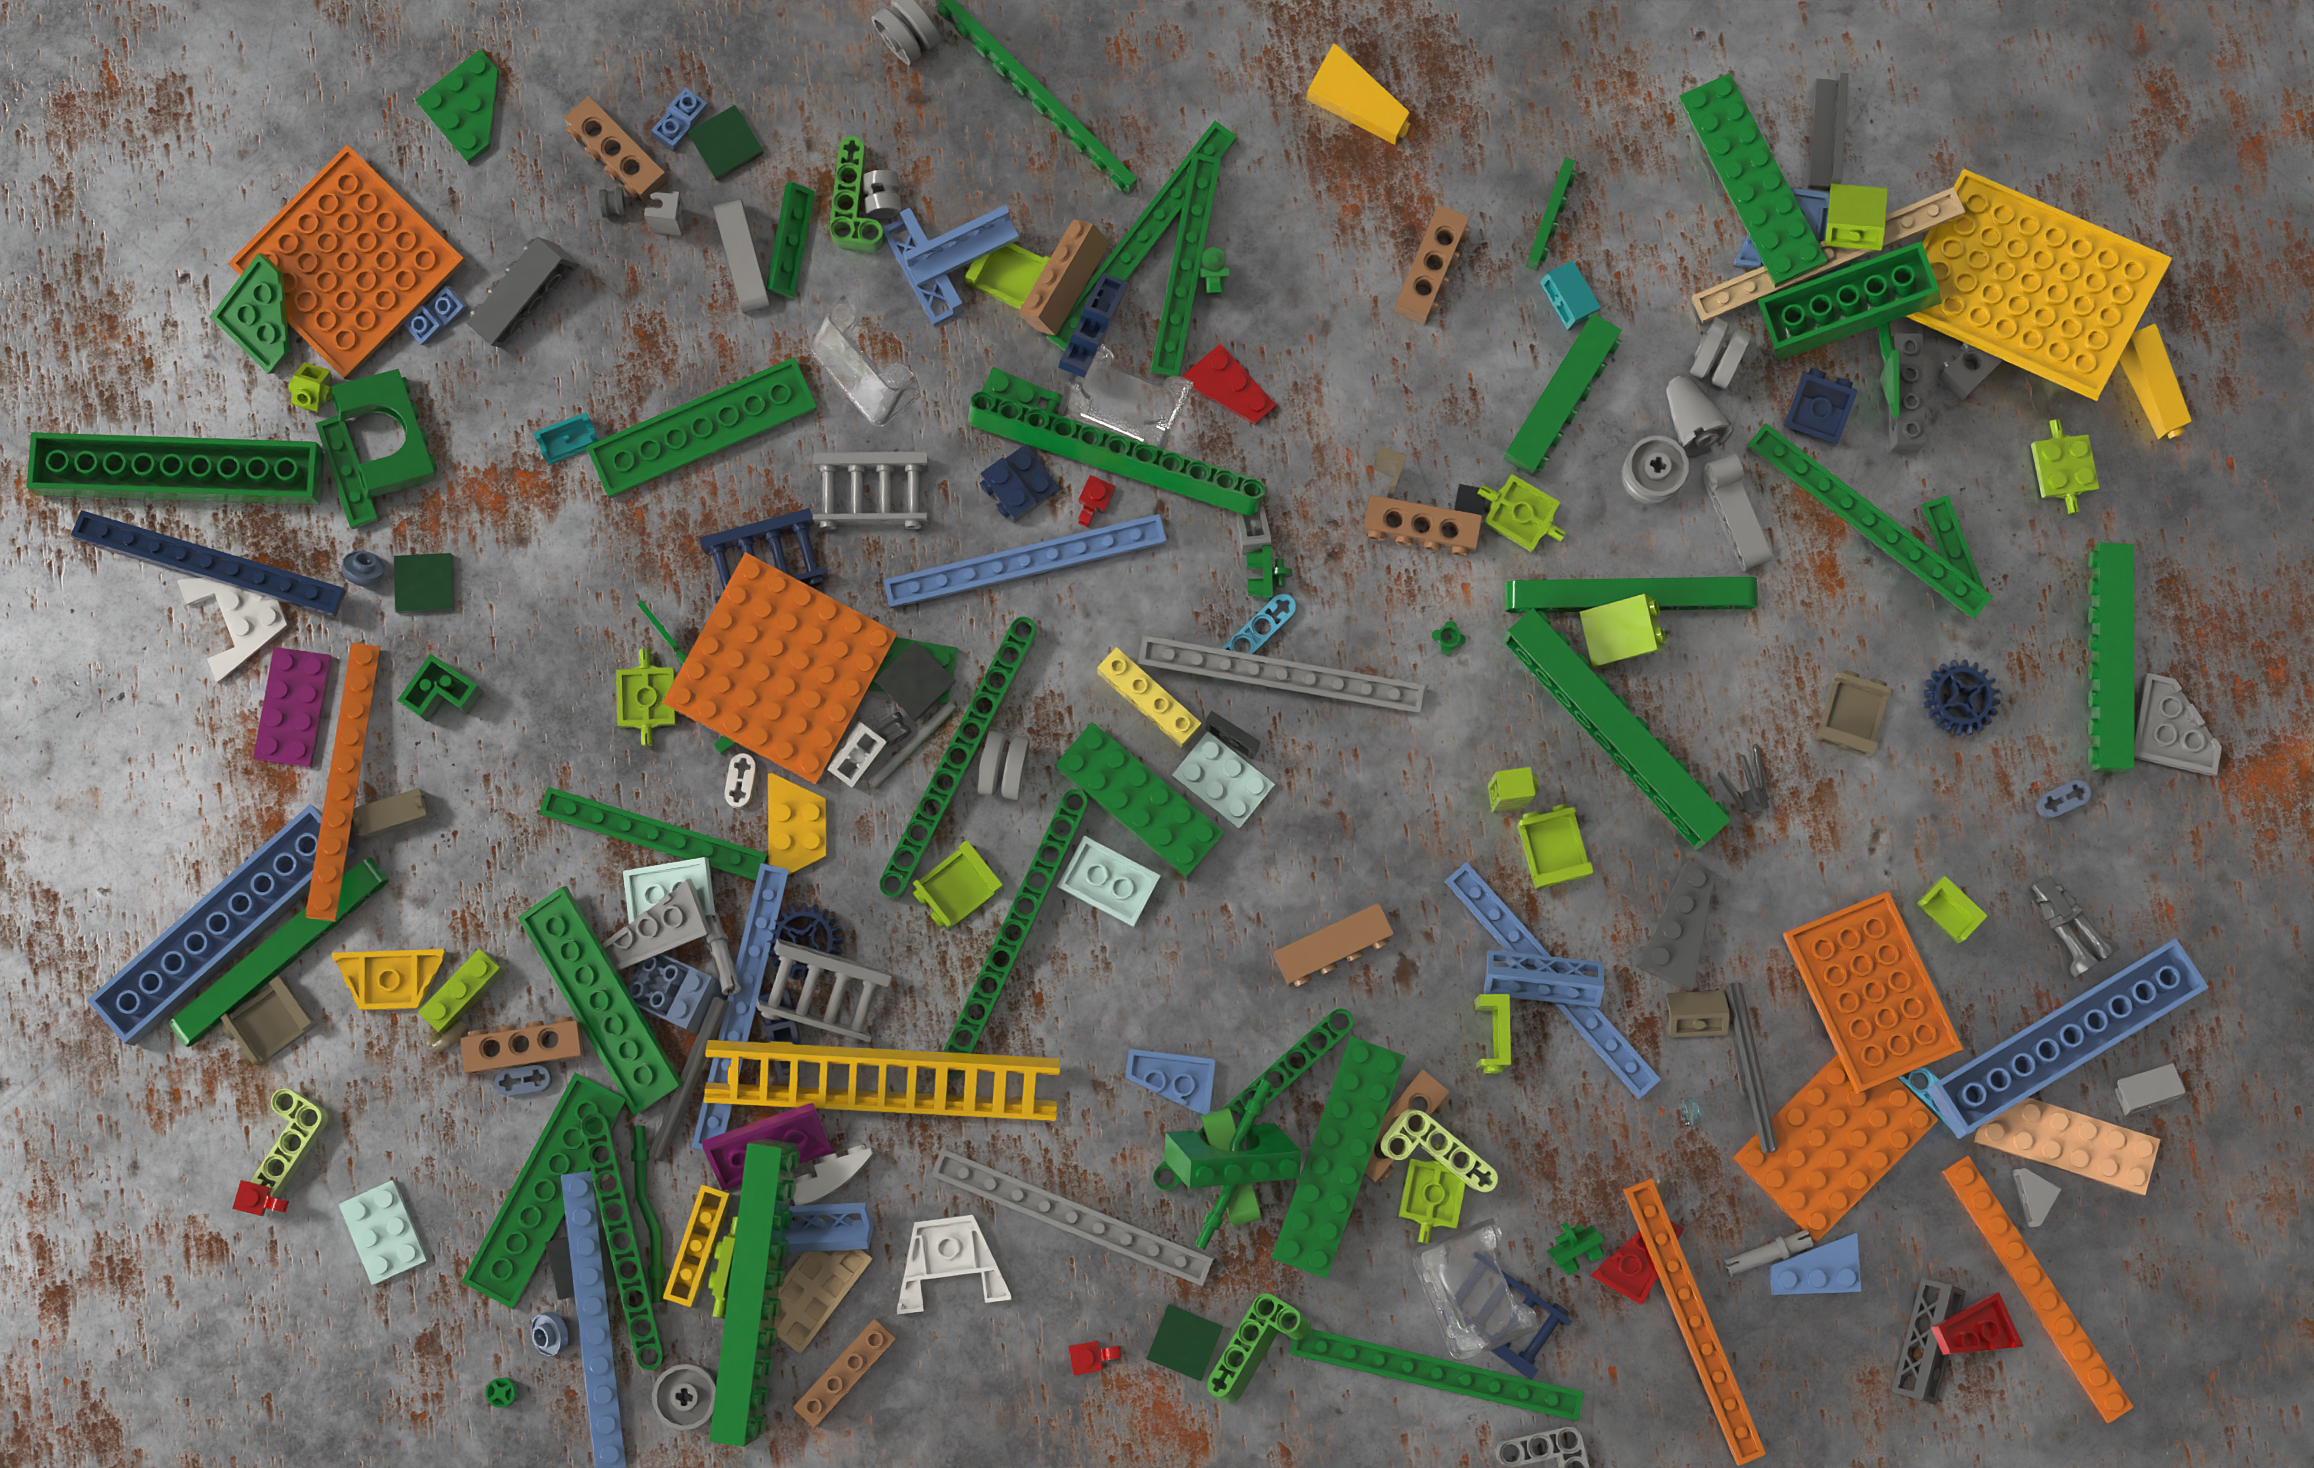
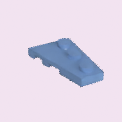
M1129 1049L1125 1079L1204 1115L1210 1112L1216 1059Z
M1853 1233L1770 1265L1771 1295L1861 1292L1858 1234Z

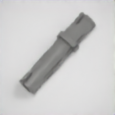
M715 912L714 918L712 916L706 917L711 934L706 935L707 940H705L707 949L711 951L723 995H728V990L730 995H734L741 990L727 946V943H729L728 936L723 932L719 914Z
M1804 1229L1785 1238L1779 1236L1775 1238V1242L1730 1259H1725L1724 1264L1726 1269L1729 1270V1276L1732 1278L1735 1275L1780 1258L1786 1260L1793 1253L1813 1247L1812 1239L1808 1237L1809 1232L1807 1229Z

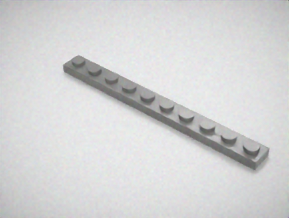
M1145 635L1142 637L1138 664L1417 713L1421 711L1425 689L1424 684Z
M941 1149L931 1173L932 1177L1200 1286H1203L1213 1258L945 1149Z

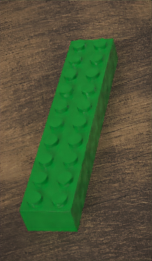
M31 432L26 488L37 496L320 505L324 449L317 442Z
M1534 608L1529 610L1507 630L1502 642L1696 850L1700 849L1731 821L1727 816L1729 811L1719 801L1715 803L1707 795L1709 790L1701 781H1694L1688 774L1689 769L1684 762L1678 758L1675 760L1668 753L1670 749L1661 738L1657 737L1655 739L1648 730L1650 728L1641 717H1634L1628 710L1630 706L1626 700L1620 695L1615 696L1608 689L1610 687L1608 681L1602 675H1595L1589 668V661L1581 653L1576 654L1569 647L1571 643L1568 638L1561 632L1556 633L1549 626L1551 624L1549 618L1542 611L1536 612Z
M760 1139L747 1143L709 1442L745 1447L760 1438V1435H763L765 1431L766 1417H763L764 1405H767L770 1396V1388L766 1387L767 1377L771 1375L774 1364L773 1358H770L771 1346H774L777 1340V1328H774L775 1316L778 1317L781 1309V1299H778L779 1287H782L785 1278V1270L781 1269L783 1257H786L789 1247L788 1240H785L786 1228H789L792 1222V1210H789L790 1198H794L796 1191V1181H793L794 1169L798 1168L800 1161V1152L796 1151L797 1143Z

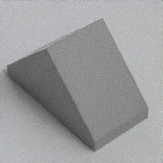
M1261 507L1257 514L1251 516L1236 512L1242 554L1262 550L1263 545H1271V535L1264 507Z
M2026 1168L2012 1170L2028 1227L2041 1226L2061 1189Z

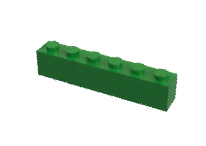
M1592 313L1503 457L1505 461L1530 476L1534 474L1536 469L1542 471L1550 458L1545 455L1550 446L1556 448L1564 436V433L1560 431L1565 422L1569 425L1572 423L1579 411L1575 408L1578 401L1581 399L1585 402L1593 389L1589 385L1593 377L1600 378L1608 364L1603 361L1608 353L1614 355L1622 342L1618 339L1622 331L1620 328Z

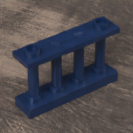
M810 508L699 538L704 553H710L711 556H714L723 591L731 579L725 556L727 549L738 546L742 550L743 555L746 552L755 557L752 546L755 544L754 541L761 539L769 541L776 569L789 575L780 538L783 533L791 531L797 535L806 568L805 573L791 577L810 587L822 585L825 579H829L826 567L817 569L807 531L810 529L809 526L815 524ZM721 595L715 597L716 603L720 599Z
M1484 1250L1480 1254L1474 1251L1470 1257L1478 1262L1452 1300L1448 1299L1447 1302L1439 1300L1433 1310L1525 1377L1532 1380L1539 1371L1533 1366L1536 1362L1534 1358L1559 1322L1565 1326H1570L1573 1321L1567 1317L1569 1312L1557 1303L1551 1306L1494 1265L1497 1260ZM1488 1269L1502 1280L1476 1317L1473 1316L1469 1320L1461 1314L1463 1310L1461 1306ZM1513 1287L1526 1298L1501 1334L1497 1333L1493 1337L1485 1331L1487 1328L1486 1323L1507 1292ZM1536 1304L1550 1315L1524 1352L1521 1351L1518 1355L1509 1349L1512 1344L1510 1340Z

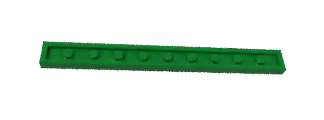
M935 0V9L939 15L945 20L949 18L955 24L954 28L963 38L969 37L975 43L973 46L982 57L988 56L994 62L993 66L999 74L1010 77L1014 81L1012 82L1014 88L1021 95L1026 93L1033 100L1031 103L1034 108L1041 114L1046 113L1052 119L1051 123L1060 133L1065 131L1072 138L1070 140L1072 145L1081 153L1085 151L1091 157L1090 161L1093 166L1100 172L1104 170L1110 176L1111 183L1119 191L1124 189L1130 194L1137 188V178L955 0Z
M1214 120L1082 290L1056 336L1047 335V339L1065 352L1070 343L1072 333L1082 316L1084 306L1102 273L1125 282L1128 281L1180 214L1193 153L1221 158L1222 160L1237 140V136Z
M1767 423L1761 427L1748 443V448L1971 619L1975 620L1993 596Z
M1310 1329L1309 1334L1301 1340L1292 1339L1289 1351L1290 1355L1575 1421H1579L1584 1392L1314 1329Z

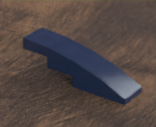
M1102 273L1084 306L1082 316L1072 333L1070 343L1060 360L1058 368L1085 378L1128 287V282Z

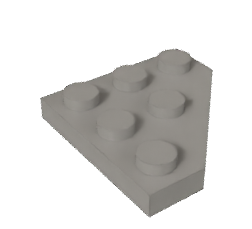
M2151 673L2145 674L2134 728V758L2205 775H2217L2222 746L2216 738L2212 737L2204 725L2205 721L2193 704L2189 703L2181 691L2182 687L2176 679Z

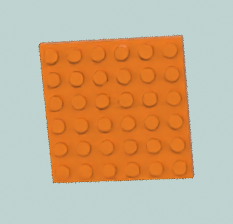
M347 144L228 264L241 276L258 253H264L283 272L287 322L345 380H348L466 260Z
M745 552L662 703L816 785L898 633Z

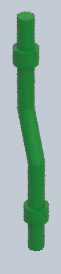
M1262 1079L1253 1099L1248 1100L1244 1108L1246 1112L1229 1144V1151H1241V1146L1256 1117L1259 1118L1265 1108L1263 1103L1273 1085L1270 1082ZM1238 1184L1224 1186L1211 1213L1208 1212L1203 1221L1205 1225L1195 1246L1203 1250L1206 1249L1215 1230H1219L1224 1221L1222 1216Z
M633 1126L634 1149L631 1150V1162H634L635 1199L650 1231L651 1267H648V1279H651L652 1303L664 1302L663 1278H666V1266H663L662 1229L647 1197L646 1161H649V1149H646L645 1126Z

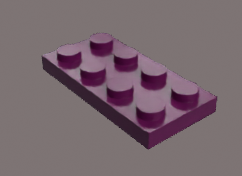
M279 647L273 648L253 755L254 760L312 768L332 663L331 655Z
M813 1102L702 1141L703 1150L722 1191L742 1184L747 1143L760 1139L797 1143L796 1151L800 1152L799 1164L833 1153L832 1144Z

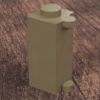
M416 788L356 807L353 813L352 828L355 834H359L360 837L367 840L431 820L432 816L425 792L420 788Z

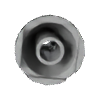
M1678 376L1669 382L1666 393L1678 444L1685 450L1687 457L1699 456L1712 451L1710 445L1715 442L1722 445L1731 437L1734 431L1731 422L1692 378Z

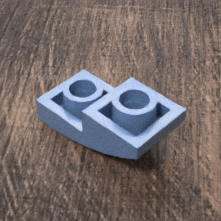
M685 87L669 104L668 112L651 129V137L671 151H674L686 137L687 132L696 124L708 103Z
M445 286L428 305H421L403 325L421 345H424L456 320L468 306L450 286Z

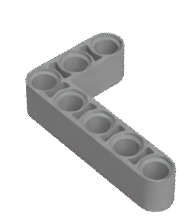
M1561 1426L1504 1439L1499 1442L1495 1449L1497 1460L1508 1467L1557 1458L1559 1468H1567L1573 1461H1578L1582 1468H1589L1583 1438L1577 1429L1570 1426ZM1567 1431H1570L1575 1437V1442L1570 1448H1564L1560 1443L1561 1435ZM1537 1438H1542L1546 1443V1449L1540 1455H1535L1531 1449L1532 1442ZM1509 1444L1514 1445L1517 1449V1457L1512 1461H1506L1502 1455L1504 1447Z

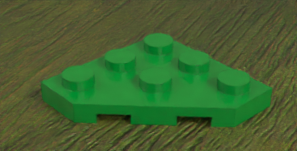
M481 49L415 99L418 106L468 165L491 148V129L495 115L496 88L499 81L498 69Z
M258 253L211 314L210 318L267 374H274L290 353L283 272L264 253Z

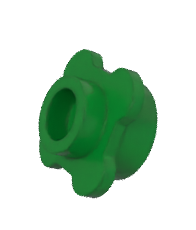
M1453 621L1446 622L1445 626L1440 630L1436 629L1432 633V639L1438 642L1441 652L1445 655L1450 654L1455 647L1463 646L1466 641L1465 636L1460 633L1457 624ZM1450 635L1451 640H1447L1446 636Z

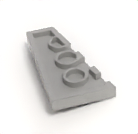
M685 880L677 889L664 896L656 905L643 912L635 921L601 944L617 972L711 934L692 880Z

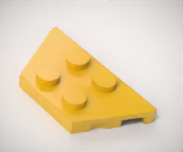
M768 773V865L789 869V876L827 857V800L782 777Z
M445 949L332 953V958L337 963L343 975L342 978L350 989L358 1009L361 1011L420 1009L446 956Z

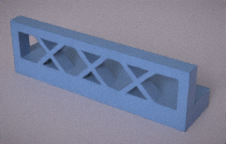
M1004 205L903 254L905 263L917 287H920L1019 240V235L1010 220L1009 210Z
M909 207L900 212L901 219L882 229L887 242L933 326H936L963 312V305L947 274L934 280L932 292L917 287L905 263L904 254H901L898 248L904 249V253L915 248L910 246L911 240L916 247L928 242ZM905 226L909 234L906 244L894 241L890 233ZM937 287L939 288L942 295L936 293ZM924 295L930 297L929 302H927ZM934 298L946 301L950 310L935 316L931 309Z
M1488 950L1484 994H1510V998L1600 1007L1604 990V962ZM1494 961L1506 962L1509 966L1496 967L1494 966ZM1526 964L1534 965L1538 969L1535 971L1527 970L1524 966ZM1555 967L1563 968L1567 972L1565 974L1556 973L1553 969ZM1584 970L1597 972V977L1585 976L1581 972Z
M866 1202L789 1206V1210H792V1216H799L806 1221L796 1223L792 1220L790 1227L786 1228L785 1240L789 1242L788 1252L869 1249L874 1227ZM860 1213L862 1220H852L846 1215ZM828 1215L832 1217L834 1220L823 1221L822 1219L818 1218V1216Z

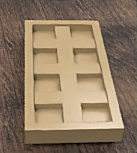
M861 1249L804 1252L784 1278L782 1287H779L778 1299H781V1309L778 1317L775 1316L774 1328H777V1337L799 1354H802L872 1262L873 1258Z

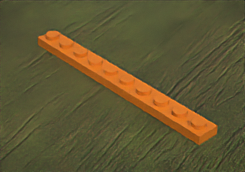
M351 642L306 918L336 922L380 656V646Z
M1968 1155L1964 1156L1942 1171L1943 1175L2106 1423L2114 1421L2132 1409L2134 1406Z
M1648 1178L1624 1188L1623 1191L1736 1465L1741 1466L1766 1455L1653 1179Z

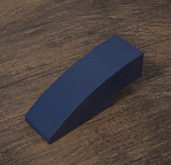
M788 986L784 989L780 1006L794 1009ZM771 991L760 993V1000L768 1002ZM780 1016L778 1020L764 1017L769 1043L770 1041L793 1042L792 1044L802 1045L797 1021ZM774 1061L779 1083L789 1081L791 1061ZM799 1062L798 1078L808 1076L806 1062Z

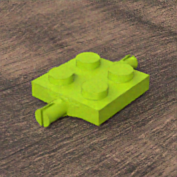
M2055 419L2049 421L2053 437L2049 440L2035 441L2031 444L2042 499L2051 497L2065 499L2068 515L2080 513L2077 496L2100 489L2089 435H2064L2062 420Z
M1511 474L1504 487L1498 492L1484 485V483L1477 492V494L1491 501L1490 511L1482 524L1526 550L1532 552L1539 539L1545 534L1550 535L1559 542L1564 538L1566 531L1552 524L1554 513L1560 501Z
M642 648L639 649L640 666L632 669L616 670L617 726L619 728L635 727L641 729V746H653V729L660 726L676 725L675 710L662 703L675 680L674 667L658 668L651 665V649L645 648L644 650Z
M1437 1143L1436 1149L1439 1148L1442 1144ZM1435 1158L1426 1162L1415 1159L1409 1160L1398 1217L1412 1219L1421 1224L1417 1242L1423 1243L1426 1232L1424 1243L1430 1244L1433 1227L1444 1226L1457 1229L1465 1182Z
M734 1216L730 1234L724 1236L723 1242L718 1241L715 1259H719L717 1271L712 1270L708 1288L713 1289L712 1295L716 1298L712 1316L724 1318L728 1299L738 1217Z

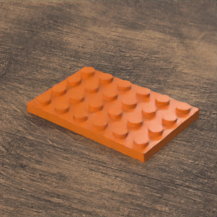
M1889 891L1783 934L1856 1094L1963 1050Z
M1836 1053L1771 1118L1778 1146L1777 1151L1763 1153L1757 1132L1732 1159L1802 1230L1807 1229L1809 1232L1808 1237H1811L1812 1241L1816 1243L1935 1125L1938 1119L1898 1078L1856 1094L1838 1053Z

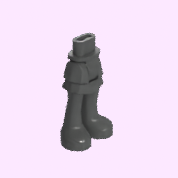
M2051 875L2032 886V889L2039 897L2036 901L2038 903L2043 901L2040 905L2045 920L2049 921L2051 929H2054L2062 938L2074 957L2070 967V972L2074 978L2120 949L2115 941L2104 938L2084 914L2083 907L2077 904V899L2067 892L2062 884L2057 885ZM2073 921L2090 944L2093 954L2076 935L2069 924Z

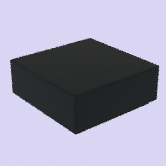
M1459 484L1454 510L1482 515L1485 498L1477 494L1480 488Z

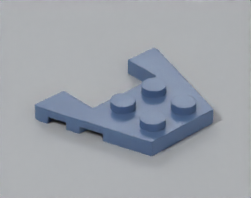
M1790 188L1817 242L1825 241L1829 194ZM1747 235L1734 261V266L1757 269L1761 266V260ZM1838 267L1817 276V278L1842 270L1843 268Z

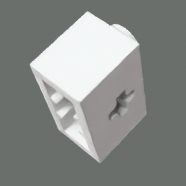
M858 721L830 758L825 768L852 788L886 744V741Z

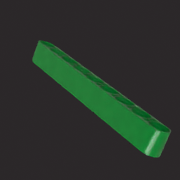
M1748 576L1512 580L1504 583L1505 612L1527 613L1532 608L1536 612L1542 611L1543 613L1581 612L1642 594L1651 596L1653 600L1655 599L1660 611L1744 610L1758 607L1757 578Z
M371 857L361 861L343 876L336 922L306 918L307 907L304 908L174 1016L168 1023L170 1028L186 1047H190L200 1041L223 1021L221 1017L224 1014L230 1015L379 892L388 883L389 878Z
M1343 1008L1332 1011L1223 1109L1229 1107L1230 1111L1236 1112L1241 1122L1246 1112L1244 1110L1246 1106L1245 1096L1250 1092H1256L1262 1079L1267 1081L1269 1074L1279 1073L1283 1078V1085L1279 1088L1271 1087L1263 1103V1106L1266 1107L1349 1033L1354 1024L1351 1012ZM1336 1015L1346 1017L1348 1020L1347 1028L1344 1030L1334 1028L1332 1024L1333 1017ZM1315 1034L1323 1035L1326 1039V1047L1319 1050L1315 1049L1311 1045V1037ZM1294 1053L1301 1054L1305 1059L1304 1066L1300 1069L1291 1067L1289 1064L1290 1055ZM1204 1127L1196 1132L1200 1138L1205 1132ZM1166 1161L1162 1162L1153 1174L1155 1186L1162 1191H1170L1182 1182ZM1164 1169H1168L1174 1174V1182L1169 1186L1161 1185L1157 1178L1158 1173Z
M597 1112L589 1113L582 1119L581 1131L638 1366L642 1369L654 1370L662 1362L663 1349L609 1123L603 1114ZM592 1117L599 1118L603 1123V1128L598 1134H591L587 1130V1122ZM598 1146H605L610 1152L609 1159L604 1163H599L594 1159L593 1153ZM607 1174L614 1176L617 1181L616 1188L610 1192L604 1191L600 1186L601 1178ZM617 1203L622 1206L624 1214L621 1219L612 1220L608 1217L607 1209L610 1204ZM619 1232L627 1233L630 1237V1245L625 1249H620L614 1244V1237ZM626 1261L634 1262L637 1266V1274L632 1278H627L621 1273V1265ZM633 1290L641 1291L644 1295L643 1304L636 1307L632 1306L628 1302L629 1292ZM640 1319L648 1320L651 1324L649 1334L639 1335L634 1328L635 1322ZM652 1348L656 1350L658 1360L653 1364L645 1363L641 1358L644 1349Z

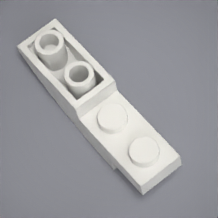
M864 1145L848 1149L849 1155L837 1158L835 1153L819 1158L820 1164L814 1165L817 1177L813 1178L810 1173L795 1178L796 1191L793 1198L795 1206L811 1205L842 1188L874 1156L873 1149H865Z

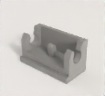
M673 191V194L652 193L650 195L651 199L661 200L663 205L658 209L654 207L645 208L644 216L651 232L682 236L686 208L680 193Z
M2174 1063L2117 1081L2118 1088H2115L2125 1117L2179 1101L2186 1093Z

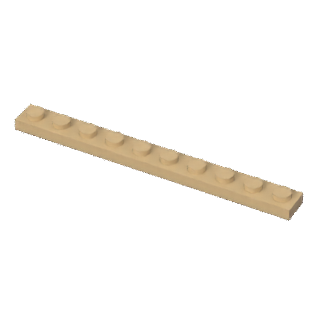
M1954 187L1887 214L1882 249L1963 216L1965 210ZM1822 241L1818 244L1827 259V265L1775 288L1765 267L1762 266L1697 293L1691 299L1703 324L1715 319V317L1723 316L1752 304L1758 299L1788 289L1879 250L1825 246V241Z

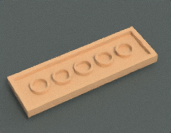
M2027 1097L1978 1127L1974 1142L2143 1196L2147 1191L2160 1139Z

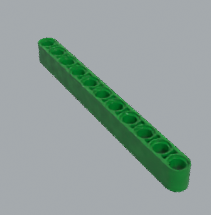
M976 392L971 397L968 420L975 428L1244 515H1255L1261 510L1265 486L1256 478L989 392Z
M1018 617L1012 622L879 881L880 890L886 898L898 900L905 895L1036 640V626L1030 618ZM1021 626H1028L1032 631L1028 637L1020 638L1016 635V630ZM1008 651H1015L1019 657L1014 663H1007L1003 660V655ZM995 676H1002L1006 682L1003 687L996 689L990 685L991 679ZM982 701H988L993 705L992 710L987 714L977 711V706ZM970 726L977 727L980 730L979 735L975 739L966 738L964 736L966 728ZM955 752H964L967 755L964 763L957 765L951 762V756ZM943 777H950L954 781L953 786L948 790H942L938 787V782ZM930 802H936L940 805V811L934 816L925 813V807ZM916 828L926 829L927 836L924 840L915 841L912 839V832ZM904 853H910L914 856V861L909 867L899 865V857ZM890 879H898L901 882L900 889L895 893H890L885 889L886 883Z
M1070 789L1063 795L943 1052L974 1053L1087 812V796L1081 790ZM1072 797H1079L1083 801V806L1079 810H1071L1067 806V801ZM1059 823H1067L1071 827V831L1066 836H1059L1054 831L1055 827ZM1050 848L1055 849L1059 853L1058 859L1051 863L1046 862L1042 858L1044 851ZM1038 874L1043 875L1047 879L1045 886L1039 889L1032 887L1030 884L1031 878ZM1028 900L1034 904L1032 913L1024 915L1018 911V906L1022 901ZM1010 927L1020 928L1022 931L1020 939L1017 941L1007 939L1006 931ZM1003 952L1009 955L1010 961L1007 966L997 967L994 964V957L998 953ZM986 979L995 980L998 985L995 992L991 994L984 993L981 990L983 981ZM974 1005H980L985 1009V1015L980 1020H973L969 1017V1010ZM964 1031L971 1033L973 1037L971 1044L966 1047L959 1046L956 1041L958 1034ZM965 1070L948 1073L947 1078L952 1080L958 1079L964 1074Z

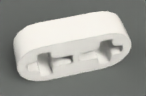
M745 753L735 755L731 759L725 787V799L731 807L736 809H742L750 803L757 771L754 759ZM742 760H746V763L751 768L750 770H745L743 779H739L740 771L736 768V764H741ZM738 783H741V791L746 794V797L740 798L739 802L736 803L734 797L731 796V792H736Z

